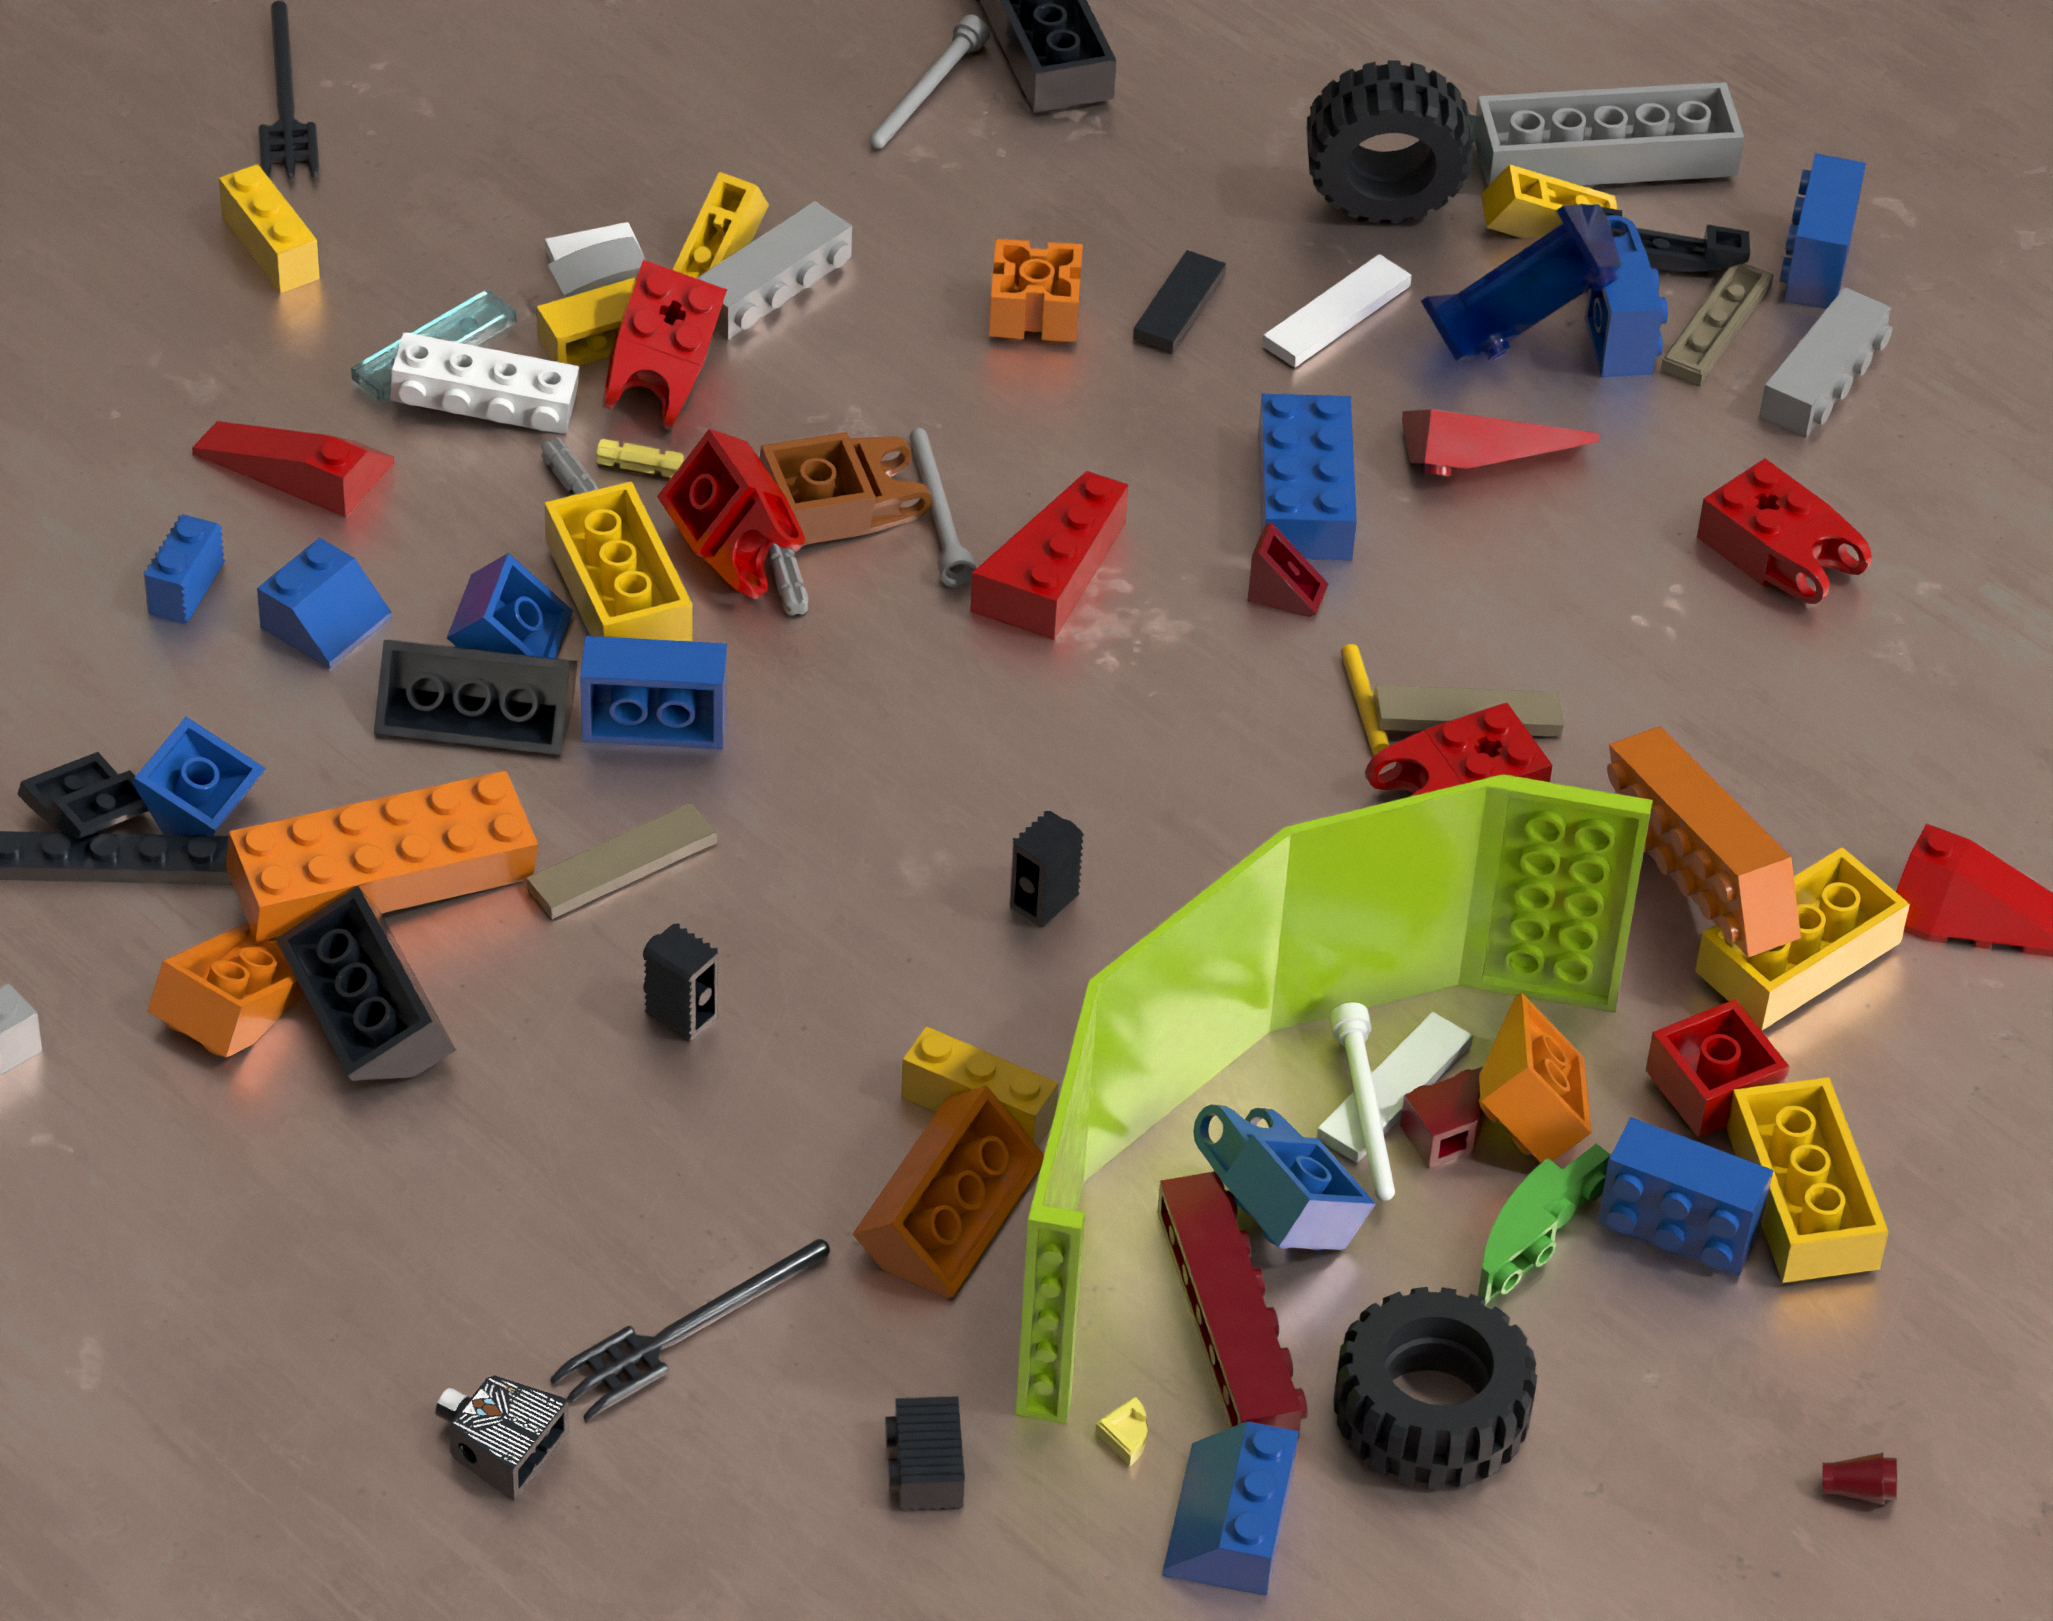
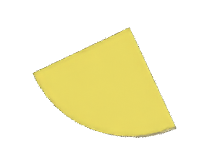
M1136 1396L1096 1422L1095 1434L1129 1466L1134 1464L1142 1455L1148 1436L1146 1411Z

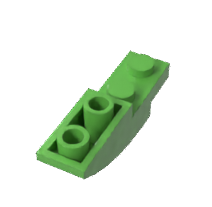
M1597 1143L1564 1169H1561L1547 1158L1522 1181L1509 1197L1491 1229L1485 1247L1478 1289V1297L1483 1298L1486 1301L1485 1304L1499 1293H1509L1517 1285L1521 1276L1532 1267H1541L1548 1262L1556 1250L1555 1236L1557 1229L1564 1226L1570 1220L1574 1211L1586 1201L1593 1202L1603 1194L1608 1161L1611 1154Z

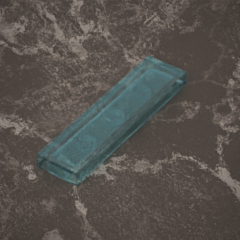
M486 289L411 334L477 346L517 322V314L515 309L492 291ZM401 339L351 367L352 380L380 402L391 396L392 369Z

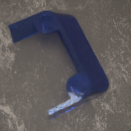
M1600 204L1560 207L1556 211L1563 224L1458 294L1427 296L1421 300L1422 305L1456 361L1479 359L1486 356L1490 362L1501 357L1511 349L1510 341L1592 287L1595 291H1599L1618 279L1615 272L1622 265L1609 220Z

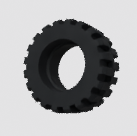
M1387 60L1385 65H1376V62L1363 64V69L1354 71L1353 68L1347 70L1340 75L1338 82L1332 80L1321 90L1322 95H1318L1314 99L1310 107V115L1307 117L1306 131L1309 172L1313 177V184L1316 190L1334 208L1339 209L1343 207V213L1355 219L1358 216H1363L1367 222L1379 223L1380 220H1391V224L1403 223V218L1412 216L1416 220L1425 217L1428 214V210L1433 208L1437 211L1448 203V196L1453 198L1464 186L1463 182L1469 177L1472 168L1471 160L1473 153L1469 110L1466 101L1461 98V92L1450 81L1446 83V77L1433 69L1430 73L1426 72L1425 66L1411 62L1410 66L1401 65L1400 60ZM1387 133L1406 134L1420 139L1409 147L1395 151H1375L1359 145L1371 137Z
M1428 1287L1411 1289L1410 1295L1402 1296L1399 1291L1384 1297L1381 1307L1377 1303L1370 1305L1360 1313L1359 1320L1351 1323L1345 1333L1344 1344L1340 1346L1333 1403L1334 1412L1338 1415L1337 1425L1341 1435L1346 1440L1351 1439L1350 1448L1360 1459L1365 1460L1369 1458L1372 1460L1371 1468L1384 1476H1387L1389 1472L1397 1475L1398 1482L1410 1486L1414 1485V1481L1428 1483V1489H1443L1445 1483L1455 1482L1456 1488L1473 1484L1477 1475L1485 1479L1500 1471L1501 1463L1506 1464L1510 1462L1519 1452L1520 1443L1526 1439L1537 1383V1375L1535 1373L1537 1363L1534 1352L1527 1346L1528 1339L1520 1327L1516 1324L1509 1326L1510 1317L1496 1306L1491 1310L1485 1306L1486 1301L1483 1298L1471 1293L1467 1298L1456 1295V1289L1442 1287L1441 1292H1428ZM1414 1371H1439L1461 1379L1477 1395L1456 1404H1430L1407 1395L1394 1384L1393 1380Z

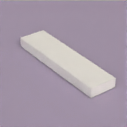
M1378 254L1265 333L1262 346L1295 368L1409 288L1412 275Z
M1432 1011L1371 1073L1384 1135L1401 1119L1404 1094L1410 1093L1422 1085L1435 1084L1471 1047L1472 1034ZM1353 1092L1318 1127L1317 1138L1345 1157L1358 1163L1367 1154L1355 1092Z

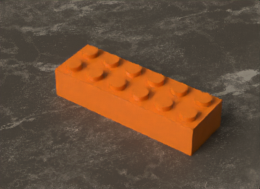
M1661 726L1610 743L1611 763L1607 765V774L1612 787L1615 789V794L1653 800L1644 853L1647 852L1656 861L1659 870L1664 875L1669 874L1685 897L1690 896L1707 920L1712 919L1721 929L1724 938L1729 943L1734 942L1747 957L1800 939L1791 856Z
M504 770L229 831L226 869L255 942L281 936L357 886L362 889L382 914L526 881L527 877L534 874L539 844L508 773Z

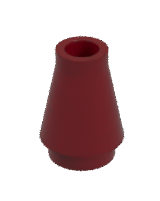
M1882 1452L1838 1462H1823V1494H1835L1884 1505V1500H1897V1458H1884V1453Z

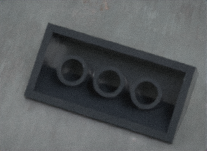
M384 640L373 734L561 755L573 709L578 661L402 640Z
M359 886L276 938L343 1068L352 1081L416 1077L456 1051L383 915Z

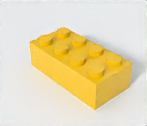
M632 481L544 502L547 546L590 636L693 642L692 602Z
M1840 847L1794 876L1800 939L1747 957L1734 942L1729 943L1724 938L1721 929L1717 925L1702 933L1695 972L1728 1001L1736 999L1761 1030L1901 943L1910 904L1843 847Z
M1830 1077L1734 1089L1726 1125L1734 1152L1737 1157L1773 1170L1762 1228L1782 1283L1879 1270L1889 1230Z

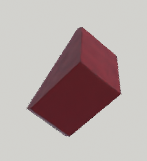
M1272 522L1266 524L1252 554L1247 601L1307 617L1316 615L1328 587V582Z

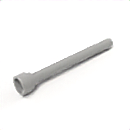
M966 15L954 27L951 45L870 136L869 142L873 148L881 149L887 144L965 53L976 52L990 38V30L981 18L975 15Z
M915 428L910 433V441L923 485L929 489L932 496L930 509L943 550L938 560L941 579L949 587H964L972 582V572L977 569L972 553L960 546L927 433L922 428Z

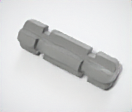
M555 437L550 442L545 441L542 444V458L549 467L553 468L552 471L570 494L576 495L600 489L595 481L589 478L588 472L574 454L569 451L570 449L562 439Z
M774 543L768 550V559L770 566L774 569L772 572L779 595L783 599L781 602L784 611L790 616H794L797 613L803 615L809 609L807 604L809 598L806 589L802 587L804 582L797 560L793 557L795 555L794 551L789 548L783 549Z

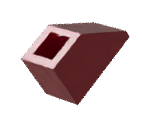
M1483 1066L1474 1070L1461 1071L1454 1077L1432 1085L1419 1086L1410 1093L1404 1094L1400 1127L1428 1169L1473 1152L1486 1118V1114L1479 1104V1075Z

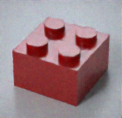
M1734 999L1652 1032L1645 1071L1698 1138H1702L1726 1128L1734 1089L1787 1083L1790 1066L1739 1002Z

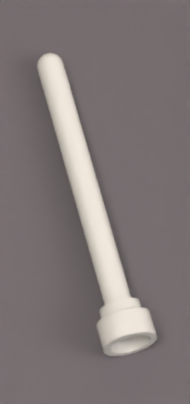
M1345 1003L1337 1006L1330 1014L1332 1033L1334 1038L1346 1048L1375 1195L1382 1201H1388L1394 1196L1395 1188L1365 1042L1372 1029L1369 1012L1360 1003Z

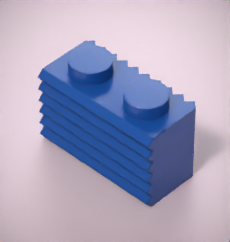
M184 514L178 516V521L174 522V527L170 528L169 534H166L167 539L162 541L163 546H159V552L155 553V558L151 559V564L147 565L148 570L143 571L147 611L150 615L182 624L190 620L225 562L223 559L224 553L222 552L224 547L221 545L223 543L221 539L223 534L220 532L222 527L218 523Z

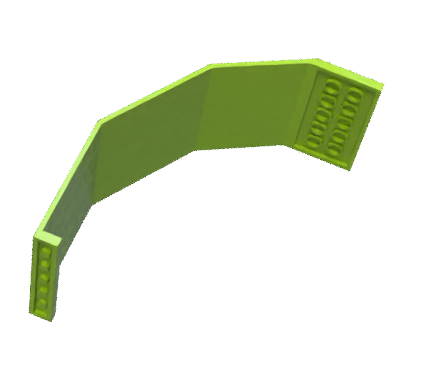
M1502 774L1286 826L1092 977L1088 982L1028 1217L1015 1415L1067 1424L1071 1408L1085 1212L1077 1211L1084 1182L1266 1034L1328 1018L1333 1009L1345 1003H1360L1368 1008L1456 985L1512 995L1523 993L1529 998L1615 1012L1653 800Z

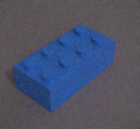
M1262 393L1258 426L1261 533L1264 526L1272 522L1305 559L1352 560L1357 516L1351 396Z

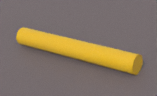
M1347 644L1342 647L1340 653L1372 753L1376 755L1390 745L1385 730L1378 729L1373 692L1359 648L1355 644Z

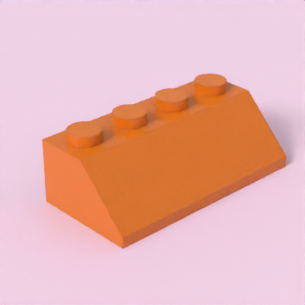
M987 1085L948 1096L852 1235L883 1271L945 1298L954 1297L1041 1167L1044 1153Z

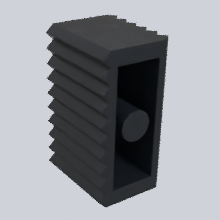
M1044 811V816H1038L1037 822H1031V827H1025V832L1019 833V838H1013L1010 908L1039 927L1045 926L1080 895L1078 889L1081 887L1078 883L1081 882L1079 876L1082 875L1080 873V869H1082L1080 857L1083 855L1081 853L1083 849L1081 844L1084 842L1082 840L1084 834L1073 822L1061 818L1052 811Z
M680 923L672 924L662 934L654 935L647 942L643 950V958L646 961L644 964L646 976L643 984V990L647 993L644 997L646 999L644 1005L647 1006L645 1012L688 1040H694L718 1018V947L710 948V943H703L702 938H695V933H688L687 928L680 929Z
M959 1397L895 1398V1416H885L886 1448H896L897 1459H888L889 1491H899L900 1509L906 1512L909 1509L917 1511L922 1508L927 1511L930 1508L939 1510L943 1507L949 1510L954 1507L959 1510L964 1507L965 1473Z

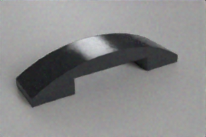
M1580 203L1578 210V233L1593 244V226L1596 220L1609 215L1623 217L1622 210ZM1707 224L1704 238L1702 239L1637 228L1651 268L1686 272L1709 271L1728 268L1749 261V231ZM1616 228L1603 230L1606 235L1611 237L1625 235L1623 231Z

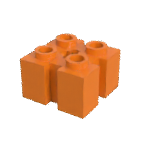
M995 239L989 337L1024 339V331L1042 332L1041 340L1077 342L1083 244L1048 242L1047 249L1030 248V241Z

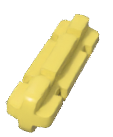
M604 438L598 443L596 462L599 465L613 468L616 463L620 464V469L656 475V472L659 471L662 477L671 478L684 462V455L670 450H666L665 454H661L659 448L627 442L624 443V446H619V441Z

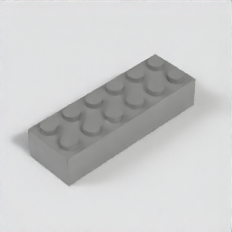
M1726 82L1478 96L1473 131L1487 187L1509 164L1577 185L1738 176L1745 138Z

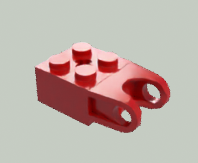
M643 260L635 277L609 355L610 359L602 407L613 410L615 403L625 390L636 386L646 387L656 393L661 401V428L671 431L703 366L727 289Z
M712 429L707 430L657 496L694 553L703 557L729 585L753 599H761L768 590L767 578L764 573V560L769 548L775 543L783 549L789 548L797 552L805 543L804 533L786 496L749 443Z
M1766 458L1703 498L1697 538L1763 586L1770 582L1802 602L1817 604L1828 597L1830 583L1822 567L1834 568L1850 575H1860L1868 570L1872 564L1871 550L1865 538L1828 503ZM1846 544L1856 551L1859 562L1847 552ZM1806 576L1814 582L1816 591L1808 586Z
M1506 702L1426 728L1384 748L1368 763L1365 777L1374 789L1388 791L1403 789L1413 792L1412 796L1502 774L1550 782L1553 765ZM1397 762L1394 768L1379 774L1386 765Z

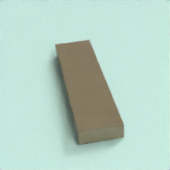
M1746 263L1728 267L1662 359L1660 371L1701 386L1772 286L1774 274Z
M1376 685L1373 694L1379 730L1422 731L1426 728L1506 702L1531 736L1561 737L1564 729L1558 692Z
M690 802L527 877V890L549 917L554 919L716 844V831Z

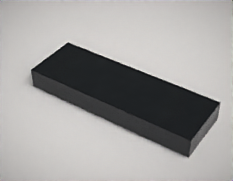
M1186 250L1135 325L1133 340L1173 353L1225 276L1226 263Z

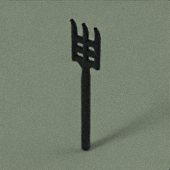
M278 0L271 5L277 110L280 119L273 125L267 126L262 124L258 128L261 169L270 179L271 163H284L287 177L292 179L295 174V162L308 161L311 176L315 178L319 171L316 124L314 122L302 124L294 119L295 107L288 9L285 2ZM295 135H306V137H293V136H295ZM283 136V138L270 139V137ZM307 148V150H294V149ZM280 149H283V150H284V151L271 152V150H280Z
M823 1239L813 1241L668 1325L654 1337L636 1335L632 1326H626L569 1359L555 1372L550 1381L552 1384H556L570 1373L587 1364L594 1373L585 1378L567 1396L568 1402H574L581 1395L602 1383L611 1391L601 1397L583 1416L584 1420L590 1421L600 1412L666 1375L669 1372V1368L666 1363L659 1360L662 1350L682 1342L826 1258L830 1253L829 1244ZM624 1342L633 1350L626 1355L618 1347ZM605 1353L613 1360L607 1366L599 1358ZM641 1360L649 1368L644 1373H641L635 1366ZM622 1371L630 1379L625 1384H622L616 1377Z

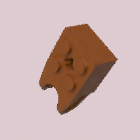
M848 432L761 445L759 459L786 496L804 533L805 543L803 545L868 535L910 523L923 516L932 504L931 493L925 485L891 478L910 464L912 455L909 444L900 437L850 438ZM890 452H901L892 460L881 461ZM920 498L916 504L910 507H900L904 501Z

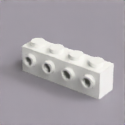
M403 332L392 369L390 401L566 435L577 397L579 366Z

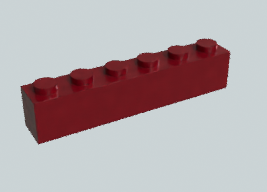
M1215 1171L1160 1180L1157 1213L1230 1428L1244 1422H1252L1295 1430L1300 1433L1301 1420L1307 1419L1308 1416L1306 1397L1302 1388L1295 1389L1291 1379L1293 1377L1291 1354L1287 1347L1281 1348L1278 1342L1279 1323L1277 1314L1273 1307H1266L1263 1299L1265 1297L1263 1274L1259 1267H1252L1249 1259L1251 1258V1242L1246 1228L1239 1229L1236 1221L1238 1208L1234 1202L1235 1196L1229 1189L1225 1190L1223 1182Z

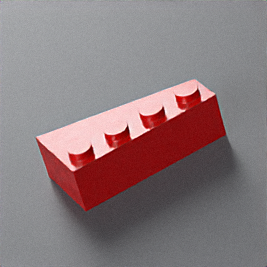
M1089 471L1083 473L972 572L970 612L1055 640L1126 524L1129 484Z

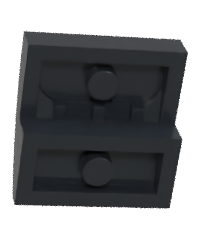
M99 752L21 781L17 794L47 823L59 831L79 839L149 811L133 785L135 775L131 770L118 774Z

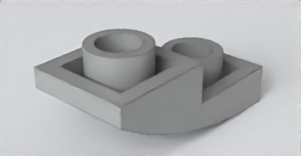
M632 236L588 246L548 264L566 298L600 288L606 284L610 285L634 278L642 261L646 259Z

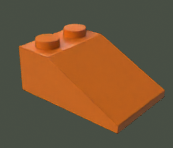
M246 922L163 960L147 1011L163 1020L170 1029L183 1032L202 1043L207 1051L227 1058L255 1044L304 995V992L276 938L255 942L249 924Z
M1520 993L1513 999L1479 1075V1104L1491 1121L1494 1123L1501 1121L1511 1132L1514 1143L1522 1153L1527 1156L1533 1154L1542 1163L1547 1158L1554 1161L1592 1133L1585 1057L1523 993Z

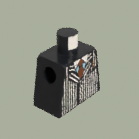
M498 1376L487 1377L472 1397L453 1388L446 1389L441 1395L435 1410L436 1416L451 1423L449 1427L450 1449L454 1459L513 1501L517 1499L569 1432L567 1399Z

